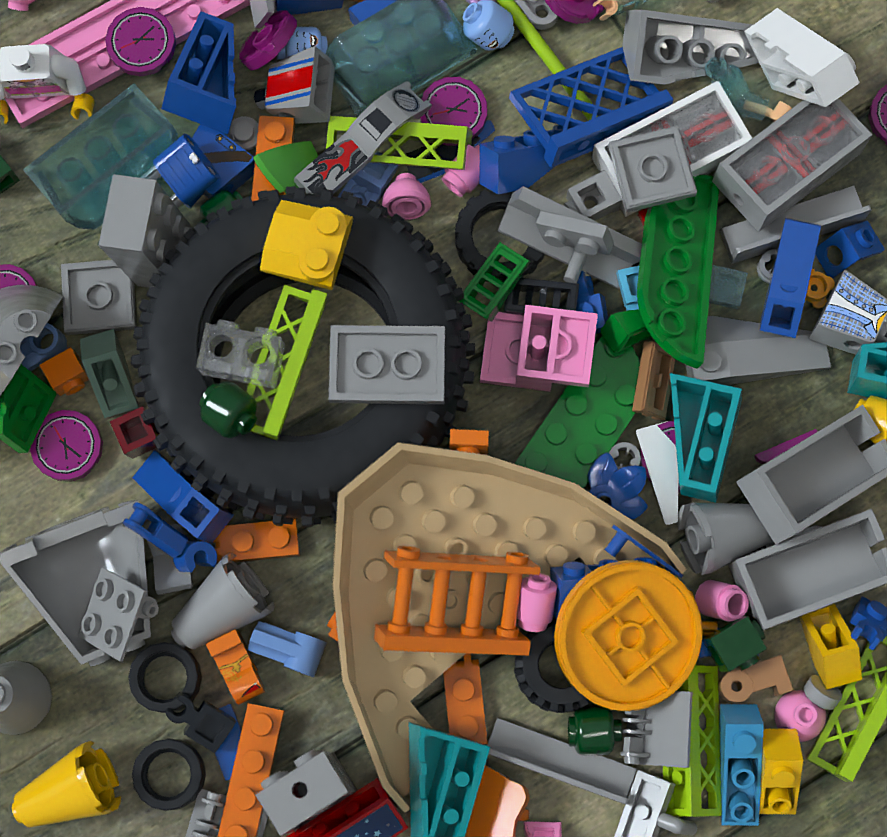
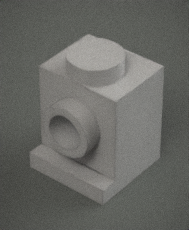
M603 170L569 188L566 196L568 202L564 203V206L596 221L611 212L619 211L622 199L608 174ZM592 200L596 203V206L588 209L584 202Z

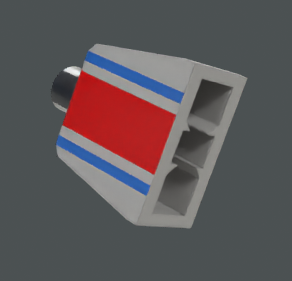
M314 46L272 64L268 71L267 87L257 89L254 93L257 107L261 110L266 109L273 116L294 117L295 124L329 122L335 62Z

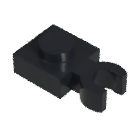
M178 692L176 695L177 700L184 703L186 707L182 712H175L167 708V718L174 723L186 722L187 725L183 730L184 735L216 753L236 724L235 718L206 700L197 708L193 705V701L188 694Z

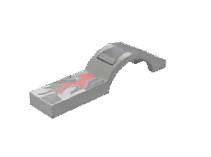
M408 81L384 93L358 116L345 134L297 174L294 182L299 188H305L306 194H313L315 186L332 190L334 194L371 161L381 145L397 129L409 120L415 118L418 120L431 109L432 104L428 100L423 102L411 90L412 85Z

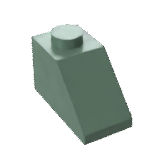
M111 329L81 338V361L104 418L139 408L127 362L115 330Z

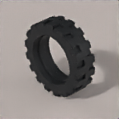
M485 189L476 198L474 196L467 201L465 208H462L459 212L458 221L455 225V245L461 262L465 263L467 269L473 275L479 271L487 260L474 246L472 237L474 225L481 216L489 211L506 210L512 193L515 191L496 194L489 189ZM528 246L521 256L529 260L530 263L520 278H523L528 273L529 275L533 273L537 265L542 262L545 254ZM511 261L499 262L512 271L516 267V264ZM495 268L491 272V275L502 282H505L508 278Z

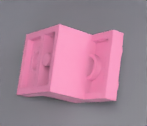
M525 305L524 315L498 312L492 322L489 320L487 322L480 383L549 392L551 391L552 383L589 387L598 314Z

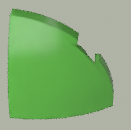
M303 141L261 152L254 156L253 159L274 188L280 193L283 191L286 193V187L296 186V188H299L294 182L295 176L314 161L318 155L311 141Z

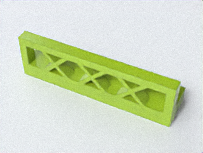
M330 116L326 149L336 141L337 134H345L357 118ZM407 122L388 138L393 146L382 155H374L370 162L465 170L467 145H471L473 131L467 126ZM408 140L422 141L427 149L418 157L409 158L400 147ZM442 143L458 144L457 161L442 160L435 149ZM397 150L402 157L390 155ZM430 153H432L436 160L424 158H426Z
M284 284L246 391L254 397L258 386L262 395L255 398L256 403L264 400L270 412L265 426L262 427L255 424L251 432L274 440L279 439L327 302V293L315 289L312 290V293H308ZM289 296L308 302L303 317L293 322H290L284 310ZM281 317H283L286 325L278 328ZM300 325L299 330L296 334L294 327ZM289 330L294 339L291 352L278 358L272 346L274 337ZM270 351L274 360L266 363ZM288 360L284 369L281 363ZM277 365L282 375L278 388L266 393L260 382L261 374L263 371ZM275 395L273 404H271L269 398Z
M887 636L882 642H880L885 646H887ZM869 641L860 655L862 673L868 661L870 671L863 672L862 677L872 674L876 687L873 697L859 701L855 688L856 682L845 684L841 691L842 699L831 710L823 730L818 735L806 758L807 761L845 782H853L887 716V666L876 669L872 656L873 651L869 649ZM886 670L885 674L883 675L880 681L878 672ZM851 694L854 703L845 705ZM869 703L863 714L861 705ZM855 707L859 723L855 730L842 733L838 717L842 710ZM834 726L837 735L828 737ZM852 735L848 745L846 746L844 737ZM838 739L842 756L835 767L819 758L818 755L826 742Z
M695 665L688 679L677 690L692 692L689 768L663 766V779L676 784L666 813L672 816L686 817L722 816L718 667ZM698 673L705 674V691L703 694L699 690ZM702 712L706 717V728L704 731L699 723V716ZM703 750L707 754V765L705 768L700 763V754ZM704 787L708 792V808H702L701 792Z

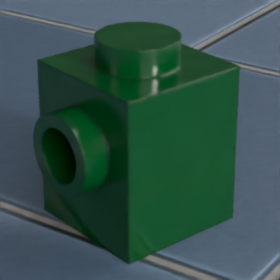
M748 616L732 621L702 639L720 672H730L736 667H739L741 671L760 661L758 654L767 649L762 641L765 639L762 628L754 619L750 621Z

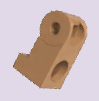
M781 655L757 662L742 671L738 668L727 672L720 678L718 683L720 696L730 703L743 702L753 692L769 687L773 688L775 696L794 691Z

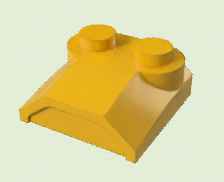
M281 200L274 212L264 244L260 271L333 290L353 224V217L344 215L334 207L317 208Z

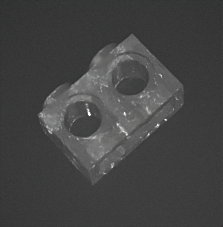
M218 320L217 325L206 323L196 368L205 376L276 389L285 344L282 338L277 336V332L272 329L255 327L254 332L240 330L239 324L230 321ZM229 341L233 344L232 350L227 356L217 357L214 355L215 347L220 342ZM259 348L270 350V356L266 362L262 364L251 362V356L255 350Z

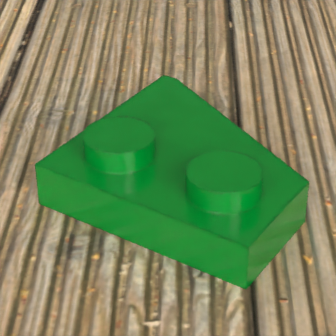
M22 364L0 396V440L18 453H28L57 393Z

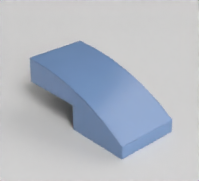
M377 151L374 155H382V153ZM369 162L347 182L337 197L341 198L343 191L353 193V196L362 198V205L367 206L370 200L378 203L399 165Z

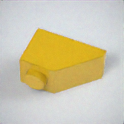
M833 604L799 617L813 664L825 688L831 689L862 680L859 646L851 637V632L836 605Z

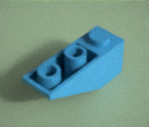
M720 704L721 825H759L764 723L757 704Z

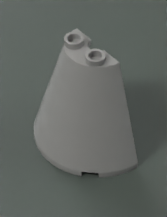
M14 285L0 289V396L25 358L20 350L22 340L32 336L38 338L63 297L59 293L34 285Z
M139 500L119 503V507L112 510L109 507H105L81 515L25 538L24 544L17 546L15 543L0 551V563L80 664L89 662L90 666H94L111 658L107 653L78 637L82 619L86 614L101 567L114 572L147 591L144 539L123 524L124 519L131 517L134 512L132 506L135 502L139 503ZM150 618L137 619L126 652L144 646V639L151 637Z

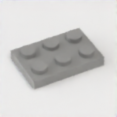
M330 325L329 403L444 404L445 326Z

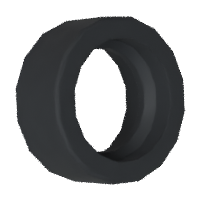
M166 642L152 644L139 652L131 664L128 677L131 693L137 702L148 710L166 713L167 708H170L175 712L181 711L186 705L177 700V696L172 699L161 700L148 692L144 683L145 670L156 658L163 656L176 658L186 669L187 680L182 692L188 694L193 701L199 693L202 680L200 665L192 653L177 644Z
M174 739L154 741L145 747L136 758L132 771L133 786L140 799L150 807L164 811L184 808L193 802L201 789H203L206 777L204 761L198 751L187 742ZM168 752L177 753L185 758L191 772L190 781L185 790L172 797L161 796L153 791L148 783L147 776L149 765L154 758Z

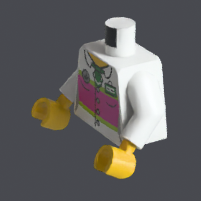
M48 44L0 48V115L4 117V124L8 122L9 113L8 103L2 100L5 97L15 99L73 95L75 97L71 109L73 118L79 119L81 109L87 111L89 118H91L95 101L92 96L84 93L86 86L79 65L73 58L64 56Z

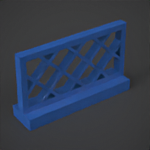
M623 47L515 89L509 95L513 105L546 151L543 158L550 168L593 151L596 143L672 105L674 99L667 89L659 92L653 83L630 81L629 73L624 74L609 69L610 64L618 60H622L627 67ZM591 73L601 76L600 86L581 81V75ZM606 78L624 83L623 93L605 88ZM559 84L574 88L571 97L551 91L554 86ZM629 86L643 89L648 96L641 99L628 95ZM577 90L597 95L595 105L575 99ZM533 96L545 100L543 108L539 109L529 106L524 98ZM601 97L621 102L620 107L611 110L599 106ZM548 102L567 106V115L562 116L546 111ZM572 109L592 114L591 120L582 122L570 118ZM543 120L562 125V132L550 136L542 125Z

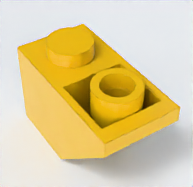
M763 729L759 814H796L803 767V756L797 729Z

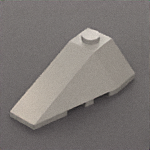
M627 10L622 46L630 81L666 85L684 79L757 64L759 61L744 32L753 24L649 10Z
M709 316L707 319L704 363L698 369L686 364L685 366L688 377L722 385H732L826 370L831 368L827 345L808 339L812 331L798 329L796 338L760 331V323Z

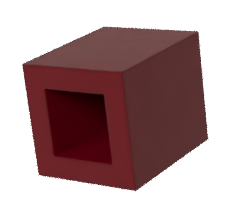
M143 406L109 421L123 453L132 459L157 448L153 440L160 434L156 432L154 423L146 425L140 415L146 410Z

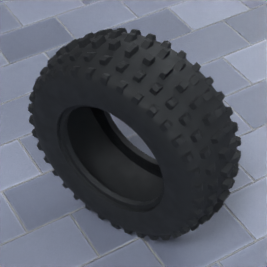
M296 186L286 187V195H279L277 190H265L258 192L259 200L252 201L250 196L241 199L242 202L240 199L231 202L233 210L227 211L223 207L217 210V213H210L206 216L209 224L205 226L200 222L194 227L193 231L189 229L183 234L187 242L179 241L174 247L176 251L170 249L164 256L169 264L165 262L161 264L158 271L162 275L153 273L149 282L154 287L150 286L146 294L150 300L142 299L139 310L142 311L139 323L143 326L134 328L133 338L137 340V350L140 351V354L132 355L131 365L134 368H138L139 378L142 379L141 382L134 385V391L137 398L145 397L148 409L140 414L143 422L146 425L154 423L156 432L160 433L153 440L159 451L166 449L171 457H176L170 466L177 474L183 471L189 479L195 477L191 487L197 492L202 493L204 491L211 497L218 494L219 497L216 501L218 506L224 509L228 506L234 510H238L242 506L244 507L243 516L252 520L254 518L264 520L266 514L273 515V523L277 526H282L283 524L292 525L294 518H301L303 527H313V525L321 524V517L325 516L333 518L336 524L338 492L399 442L438 448L444 436L450 438V429H457L452 425L456 410L466 412L468 408V401L462 399L465 392L463 384H473L474 372L468 371L470 361L466 357L475 355V343H468L470 342V333L468 330H464L472 327L471 315L465 314L466 310L463 303H457L464 299V293L461 287L456 288L457 284L454 277L446 278L452 273L448 263H442L444 260L438 252L431 255L430 253L434 250L433 243L429 239L425 241L426 238L419 231L412 235L413 226L406 220L404 221L398 214H395L390 219L387 217L388 209L382 205L380 206L377 202L370 200L368 205L364 206L362 205V198L353 196V193L343 191L341 198L334 197L333 191L327 190L324 187L315 186L313 194H306L305 188H296ZM281 200L317 208L334 207L344 215L353 217V224L334 285L347 289L365 300L378 313L386 326H445L444 404L369 403L354 418L334 429L302 436L280 434L278 440L251 431L245 435L239 434L234 438H225L203 422L200 415V399L211 385L221 383L220 362L222 350L229 330L235 320L253 301L263 294L284 286V284L298 283L295 280L260 271L264 244L274 212Z

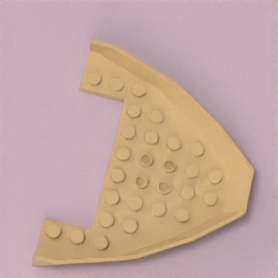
M398 442L338 492L333 594L342 681L380 783L404 813L411 809L403 798L410 792L408 722L433 729L410 701L466 653L383 650L374 640L375 624L388 625V621L393 618L399 568H393L384 559V550L397 551L398 546H412L419 548L420 552L500 557H506L507 552H521L529 555V559L541 567L540 573L549 577L550 567H561L564 563L573 562L577 558L584 565L599 564V561L605 559L616 561L634 560L639 557L654 559L629 540H627L616 557L605 551V548L617 533L612 528L613 525H616L682 574L687 569L667 542L573 482L484 454ZM414 569L408 622L411 623V626H425V622H429L435 570ZM470 571L450 572L444 624L447 627L461 628V624L465 623L472 573ZM487 572L480 625L484 627L483 629H495L497 625L501 624L507 573ZM523 574L522 579L528 577L530 574Z

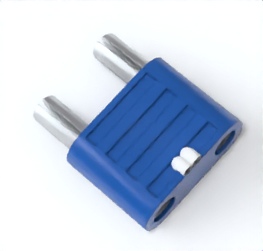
M184 133L153 160L154 166L140 177L157 180L162 176L175 193L170 199L178 208L182 203L188 205L219 179V174L196 142L188 134Z

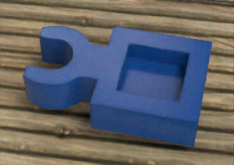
M862 596L855 605L850 623L856 626L851 632V637L854 640L858 636L866 638L870 643L869 649L875 650L879 643L887 636V608L878 601H870Z

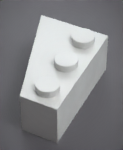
M778 8L744 31L773 90L827 107L860 83L854 71L856 70L855 62L848 53Z

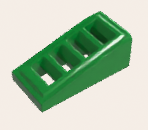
M499 242L463 291L464 299L459 302L492 322L530 261ZM501 256L516 264L513 271L498 262ZM494 268L508 277L505 282L491 275ZM486 280L499 288L496 294L483 287ZM478 292L491 300L487 306L475 299Z
M639 309L611 314L600 330L614 353H618L652 337L642 320Z

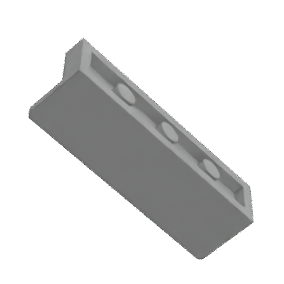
M524 186L513 192L498 231L569 265L575 251L574 248L565 245L563 247H554L543 240L536 225L540 211L593 223L598 222ZM609 228L614 241L610 255L601 253L596 255L588 254L582 271L608 285L620 289L616 275L617 270L630 268L633 264L640 262L642 244Z
M851 186L795 204L759 233L746 220L722 228L720 234L730 261L734 264L762 255L769 250L778 249L785 218L821 225L820 236L864 222L872 210L870 205L862 207L855 187Z
M497 718L487 745L490 747L488 755L616 802L628 804L629 799L627 797L637 771L636 768L600 755H579L575 750V746H569L568 743Z

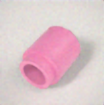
M467 145L465 170L445 169L446 174L441 178L443 183L459 197H463L465 193H471L479 184L480 145H476L475 148Z
M540 573V575H529L522 579L517 619L519 627L526 631H545L548 624L552 622L557 585L551 581L549 576Z
M715 580L703 582L695 595V601L702 615L728 622L742 618L749 606L748 597L739 586Z

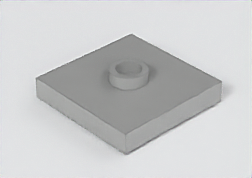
M679 125L609 142L608 147L626 213L696 196L697 190Z
M113 260L61 264L64 333L66 335L99 333L111 329L115 331L133 330L137 327L135 284Z

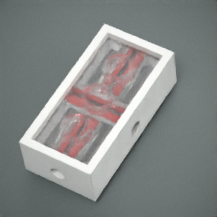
M719 81L594 145L592 160L599 172L606 171L621 199L622 195L608 147L611 141L679 125L691 172L696 177L698 175H707L717 170L719 163L752 139ZM622 199L620 208H621L623 214L625 215V217H627V216H629V215H631V214H633V213H635V212L638 211V210H635V211H631V212H627V213H626L625 206H624L623 199Z

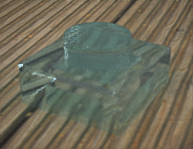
M713 265L709 303L738 310L741 306L748 273Z

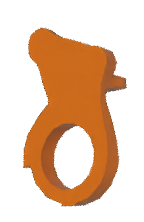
M485 765L465 837H516L517 822L529 820L530 810L525 809L530 800L528 788Z

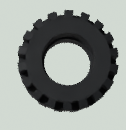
M555 618L548 624L545 631H529L525 635L531 641L529 656H515V678L521 692L525 694L532 704L537 705L540 709L556 713L573 712L578 708L586 706L591 701L585 698L573 686L556 688L544 681L539 671V660L542 653L548 647L555 645L554 635L557 621Z

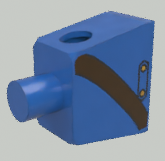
M200 124L192 139L216 169L219 179L188 205H184L192 208L202 195L210 199L222 190H228L233 193L254 175V156L224 133Z

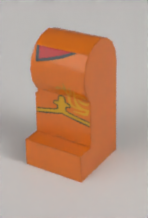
M235 629L206 643L232 697L238 705L265 692L257 673L256 665L238 630Z

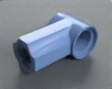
M47 323L38 338L33 336L24 338L20 344V350L25 356L21 364L29 371H32L40 366L41 363L65 351L67 348L65 335L53 325ZM47 334H53L52 345L46 349H41L42 338Z
M258 621L251 635L248 651L284 663L283 666L314 677L327 642L297 631L294 634L269 623Z

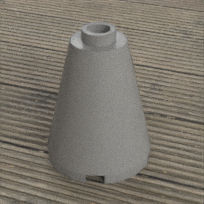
M692 502L682 505L678 514V530L685 529L687 540L680 542L688 565L696 574H710L736 559L742 558L773 542L750 504Z
M228 553L219 561L172 620L173 630L171 635L180 647H189L195 650L235 629L238 630L274 611V603L271 602L267 605L264 599L269 594L265 585L244 561L239 565L232 561L236 557L235 554Z
M10 661L0 664V733L18 735L30 732L37 727L50 711L52 700L50 683L43 673L30 663Z

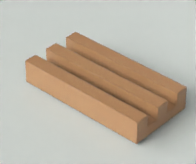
M653 341L643 343L632 411L642 413L646 417L652 416L651 418L654 420H665L671 389L670 373L674 371L675 359Z

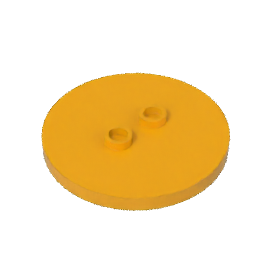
M638 560L612 562L584 576L565 598L555 626L556 656L563 674L570 684L591 702L601 707L618 711L641 710L664 701L674 694L688 679L697 663L701 650L702 620L698 605L689 589L669 571L657 565Z

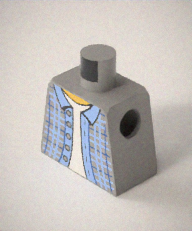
M844 270L831 291L808 339L855 355L862 344H870L875 341L879 343L887 342V322H885L887 317V298Z

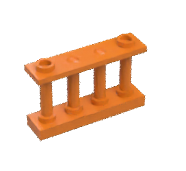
M398 546L397 551L384 550V559L393 568L399 569L393 618L388 621V625L375 624L374 640L383 650L529 656L531 641L516 627L522 575H540L541 567L530 560L529 555L521 552H507L506 557L420 552L419 548L412 546ZM414 569L435 570L429 622H425V626H411V623L408 622ZM451 571L472 572L465 623L461 624V628L447 627L444 624ZM487 572L507 573L501 624L497 625L496 629H483L484 627L480 625Z

